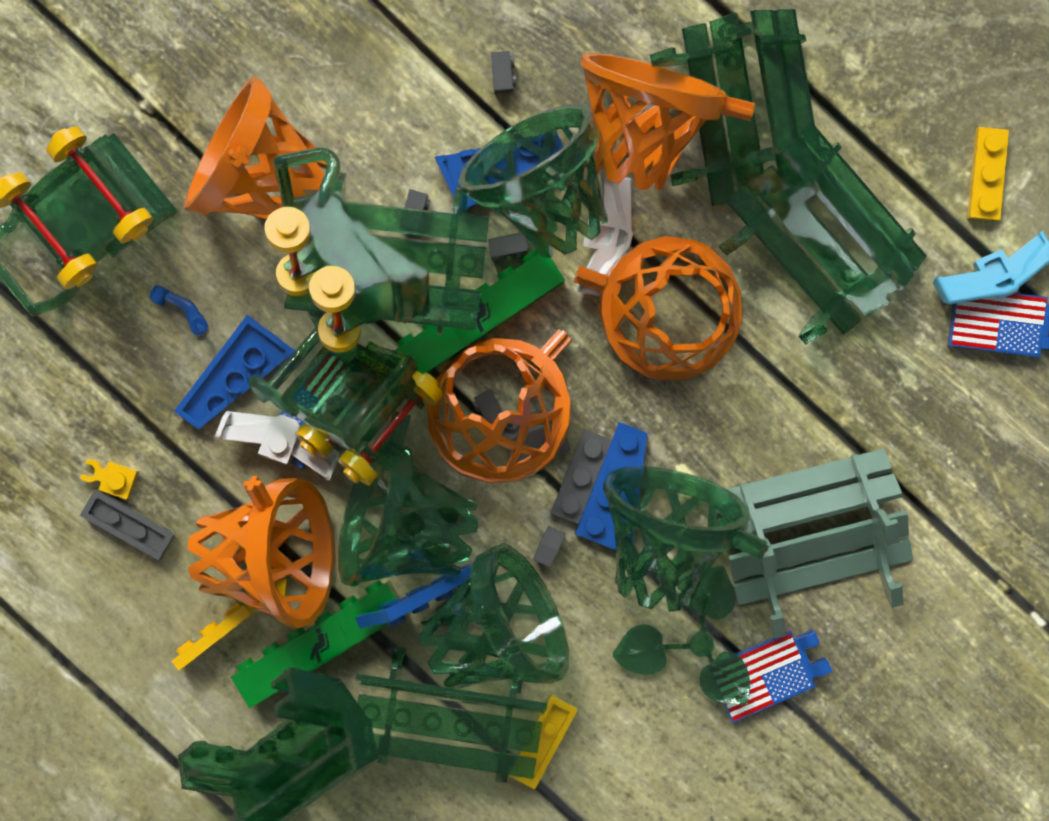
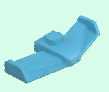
M1041 231L1011 257L1007 258L1003 249L976 260L973 264L976 272L937 277L933 281L934 287L943 303L946 304L989 297L1003 299L1016 293L1021 285L1049 264V240L1045 233Z

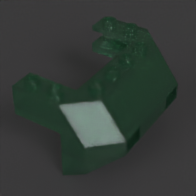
M290 667L284 670L281 675L271 682V688L290 692L274 705L275 716L287 720L277 725L273 731L259 739L256 744L246 751L234 749L232 746L208 744L206 741L193 742L178 755L181 788L232 797L235 821H293L379 760L372 722L341 679L326 676L323 673L304 671L297 667Z

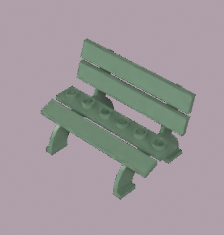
M885 449L861 455L854 454L849 458L749 484L742 483L737 487L710 493L717 518L747 510L743 513L719 518L718 523L725 543L756 536L759 548L729 556L731 574L738 605L768 598L772 611L770 619L774 638L786 636L784 617L777 595L869 571L879 570L884 590L892 608L904 605L901 582L894 584L889 566L913 560L911 544L908 538V514L904 510L887 515L878 506L879 503L902 498V492L894 473L868 480V478L892 472ZM857 481H858V483H854V484H851V485H847V486H843V487H839V488L827 490V491H824V492H820V493H816V494H812V495L800 497V498H797V499H793V500H789V501H785V502H781V503L773 504V505H770V506H766V507H762V508L755 509L756 507H760V506H764V505L776 503V502H779V501H783V500H787V499H791V498L803 496V495H806V494H810V493H814V492H818V491H822V490H826V489H830V488H833V487H837V486H841V485H845V484H849V483H853V482H857ZM867 506L872 516V519L777 544H770L764 536V533Z

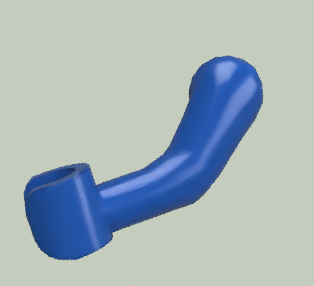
M157 285L152 289L150 299L153 302L164 306L167 301L184 311L192 333L202 335L207 331L208 323L190 299L175 294L162 286Z

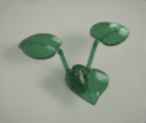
M714 566L705 569L696 575L686 588L684 597L686 607L692 612L701 613L699 618L700 630L692 632L688 636L686 643L662 645L663 638L659 630L650 625L641 624L630 628L613 651V658L625 669L637 674L650 675L665 667L667 660L663 650L688 649L690 653L698 657H707V660L710 662L709 665H706L701 670L699 677L700 687L706 696L721 703L741 705L748 703L750 678L744 661L737 654L730 651L721 652L714 660L712 657L714 640L706 633V615L711 619L724 618L730 614L735 605L734 587L724 566Z

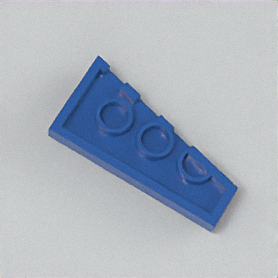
M557 131L434 157L461 213L570 159Z
M247 314L174 412L197 429L201 428L236 398L296 352V350Z
M618 422L612 442L575 531L576 535L631 556L647 440L646 432Z
M480 561L463 565L430 581L432 586L426 584L405 593L406 596L378 606L379 611L363 613L355 617L360 629L387 623L389 627L397 625L406 620L405 614L412 611L413 614L424 611L430 607L429 601L433 599L436 602L444 600L453 595L452 589L458 587L461 590L475 584L474 578L484 573Z

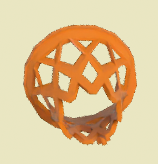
M600 53L582 54L580 65L584 68V76L591 104L589 171L593 174H599L604 165L607 180L620 184L632 172L634 173L637 189L649 190L653 183H655L654 188L662 190L684 148L706 120H718L721 114L750 121L753 116L755 103L729 97L720 88L690 75L651 63ZM606 89L609 90L613 100L607 111L602 103ZM630 97L638 101L631 106L627 98ZM650 104H653V107L640 114ZM669 109L683 112L671 119ZM623 135L624 139L613 152V146ZM628 153V154H629V157H628V158L622 163V165L617 169V166L619 165V163L622 161V159H623V158L625 157V155Z
M252 76L237 94L213 134L188 188L184 209L191 213L208 215L211 212H225L267 219L272 212L279 208L292 207L309 216L315 205L303 190L323 191L328 178L321 168L330 170L333 166V161L286 119L271 98L272 94L264 82ZM268 116L272 118L277 136L272 135L267 126L266 120ZM251 154H257L260 163L245 167L250 162ZM285 157L295 158L303 170L291 169ZM286 191L289 197H271L267 192ZM242 194V195H239V196H236V197H232V198H229V199L226 198V196H229V195Z
M663 236L642 242L619 258L607 275L579 265L573 281L576 284L600 292L599 316L605 340L622 363L648 378L660 381L689 379L713 368L733 346L742 322L741 290L730 266L709 246L697 240ZM688 251L698 254L707 266L698 265L682 255ZM656 255L668 257L658 267L642 269L644 258ZM676 259H679L688 264V266H677L672 264ZM656 272V281L644 286L642 274ZM699 274L711 282L720 295L723 309L719 325L715 332L702 343L673 345L670 338L663 331L652 326L655 318V305L651 296L667 284L670 275ZM720 277H722L725 280L728 286V295L723 287ZM634 278L635 294L624 305L618 297L623 282ZM638 301L645 311L640 321L629 312ZM624 318L637 329V343L628 341L619 329ZM729 318L730 325L728 327L727 333L724 336H722ZM646 336L657 340L660 348L645 347ZM634 349L638 350L639 356L637 355ZM709 350L702 361L695 364L686 362L702 351ZM646 352L663 353L672 362L660 366L648 363ZM691 352L682 359H679L675 355L680 353ZM676 365L683 366V367L671 368V367H674V366H676Z
M558 329L541 349L521 340L487 339L470 344L444 367L436 378L439 383L438 387L445 396L444 421L439 419L438 408L442 399L436 406L427 403L428 432L441 458L452 469L463 476L488 484L518 482L544 469L556 457L569 434L572 410L563 374L554 362L572 342L567 333ZM500 354L516 362L527 386L521 388L518 397V412L506 410L498 414L493 424L473 413L464 416L461 406L452 392L454 377L469 361L484 356ZM524 359H527V360H530L531 362H533L537 367L540 368V371H538L536 368H534L532 365H530V364H529L528 362H526ZM531 372L538 376L536 380L534 379ZM545 385L555 395L554 410L550 412L546 411L541 396ZM535 397L539 401L542 413L530 414V398ZM450 406H451V409H452V412H453L455 421H449V408H450ZM550 420H552V428H551V431H550V424H549V421H550ZM508 423L520 425L516 442L502 435ZM543 424L546 442L542 447L536 449L524 446L529 428ZM474 426L486 436L477 446L469 435V429ZM441 428L446 430L447 439ZM451 432L463 434L472 451L463 456L456 452ZM496 445L513 451L507 466L498 467L484 453ZM521 453L531 455L517 462ZM479 457L486 466L470 460Z
M252 476L250 481L243 483V487L251 502L234 509L203 516L196 521L197 527L203 529L189 536L187 550L202 559L188 567L190 577L201 583L198 590L202 593L234 599L275 616L279 622L292 629L312 625L324 610L333 580L335 564L334 531L328 506L322 494L310 481L300 478L277 479L264 486L258 476ZM286 496H287V497H291V498H295V499H291V500H284V498H285ZM302 504L303 509L286 523L275 520L277 509L280 505ZM307 518L311 533L298 528ZM217 533L221 535L223 540L213 550H209L201 544ZM291 534L313 542V553L293 563L278 548ZM246 562L247 569L244 571L238 565ZM313 562L310 579L300 569ZM213 566L229 579L217 580L203 571ZM289 575L307 589L306 595L282 597L274 582ZM244 588L250 594L244 593L241 590ZM302 601L296 610L288 603Z

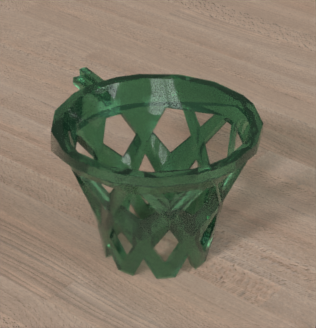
M583 104L556 107L513 125L478 150L461 169L458 183L464 194L483 207H490L507 218L544 258H551L553 256L552 247L564 255L576 251L577 231L592 241L601 233L600 221L602 224L608 223V215L598 184L594 152L600 132L589 107ZM569 128H579L578 133L574 136ZM562 129L569 142L554 154L556 131ZM546 134L543 148L531 142V140ZM522 146L540 158L538 165L521 174H516L513 155L515 149ZM506 156L507 170L494 167ZM585 167H586V170H587V179H586V180H584V170H585ZM488 175L501 182L488 185L484 176ZM555 188L560 192L566 189L562 201L554 196ZM581 202L589 211V225L579 219L581 216ZM556 222L566 226L565 241L554 235L557 231Z
M393 411L391 421L399 412ZM406 415L370 459L373 462L370 467L378 474L373 483L368 486L361 481L358 484L353 482L342 519L338 544V572L344 585L356 587L363 582L411 574L457 575L461 572V567L454 563L468 561L471 555L472 548L459 536L477 532L479 519L468 511H475L478 507L477 503L442 485L413 463L412 451L408 446L403 445L411 415ZM385 471H389L388 482L383 476ZM378 486L383 496L370 499ZM384 505L379 528H377L364 517L366 509ZM458 517H459L464 523H462V524H457V525H456V523H457V521H458ZM362 527H364L372 537L360 542ZM450 544H451L457 551H454V552H450V553H449V551H450ZM370 550L365 560L359 558V554Z
M652 466L619 468L611 471L604 480L603 491L608 501L615 533V584H617L618 592L624 598L628 597L633 589H635L639 606L653 609L665 596L668 611H680L684 604L690 606L700 582L724 551L738 548L758 559H762L764 553L769 549L767 541L747 532L750 521L749 507L736 494L710 480L678 470ZM634 488H648V490L640 499ZM656 489L666 491L672 513L664 519L650 515L646 509ZM622 491H624L629 503L621 498ZM676 492L691 496L692 498L680 505ZM701 502L708 503V527L687 525L685 516ZM716 509L719 511V513H720V514L722 515V517H723L722 519L718 520L717 522H715V520H716ZM636 528L639 529L645 544L640 554L633 544V535ZM677 547V554L670 559L667 554ZM653 569L655 579L659 580L661 584L648 595L643 577ZM676 586H677V589L681 591L678 596H677Z
M506 543L496 545L477 555L470 569V576L447 602L421 621V624L425 627L419 634L421 646H438L427 663L434 674L450 675L444 680V686L449 689H460L506 679L523 680L527 683L553 684L563 680L569 669V647L564 625L556 604L540 575L526 557ZM499 565L508 571L496 576ZM514 577L517 583L506 603H500L495 583ZM524 591L532 606L518 604ZM513 614L537 615L540 622L525 639L515 636L509 623ZM469 622L481 625L483 628L482 635L468 633ZM449 625L444 635H433L439 627ZM542 632L546 647L533 643ZM449 649L466 652L459 659V664L442 662ZM528 654L547 658V661L537 664ZM487 655L500 658L498 660L485 663Z

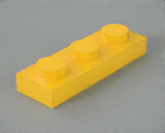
M978 127L976 129L968 219L999 221L1001 219L1009 130Z
M237 602L223 613L226 619L219 625L213 621L200 631V634L203 636L195 643L188 640L176 650L179 656L172 660V663L178 670H181L256 610L246 604L241 607Z
M551 694L508 772V776L535 790L578 708Z

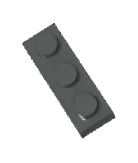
M583 429L552 507V514L579 524L612 442L611 439Z
M98 489L93 491L80 514L86 520L157 560L162 559L176 534Z

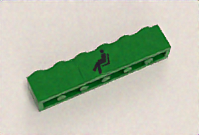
M536 249L522 258L523 265L515 270L512 266L503 270L497 275L499 281L490 287L487 283H484L471 292L474 296L466 303H463L462 300L457 301L446 309L449 313L440 320L436 316L421 326L424 331L415 337L410 333L397 341L398 348L393 352L407 373L410 374L412 370H416L421 374L431 372L470 344H473L563 284L565 278L547 251L544 250L539 253Z
M380 579L364 588L367 592L365 595L356 599L355 595L350 596L339 603L341 609L332 615L329 611L322 613L314 621L315 625L307 630L302 627L292 631L287 635L289 641L280 646L276 641L261 651L264 656L255 661L250 657L235 666L237 672L231 676V679L249 708L253 707L387 626V623L360 629L355 617L363 613L379 611L378 606L400 598L391 581L388 580L385 583H382Z

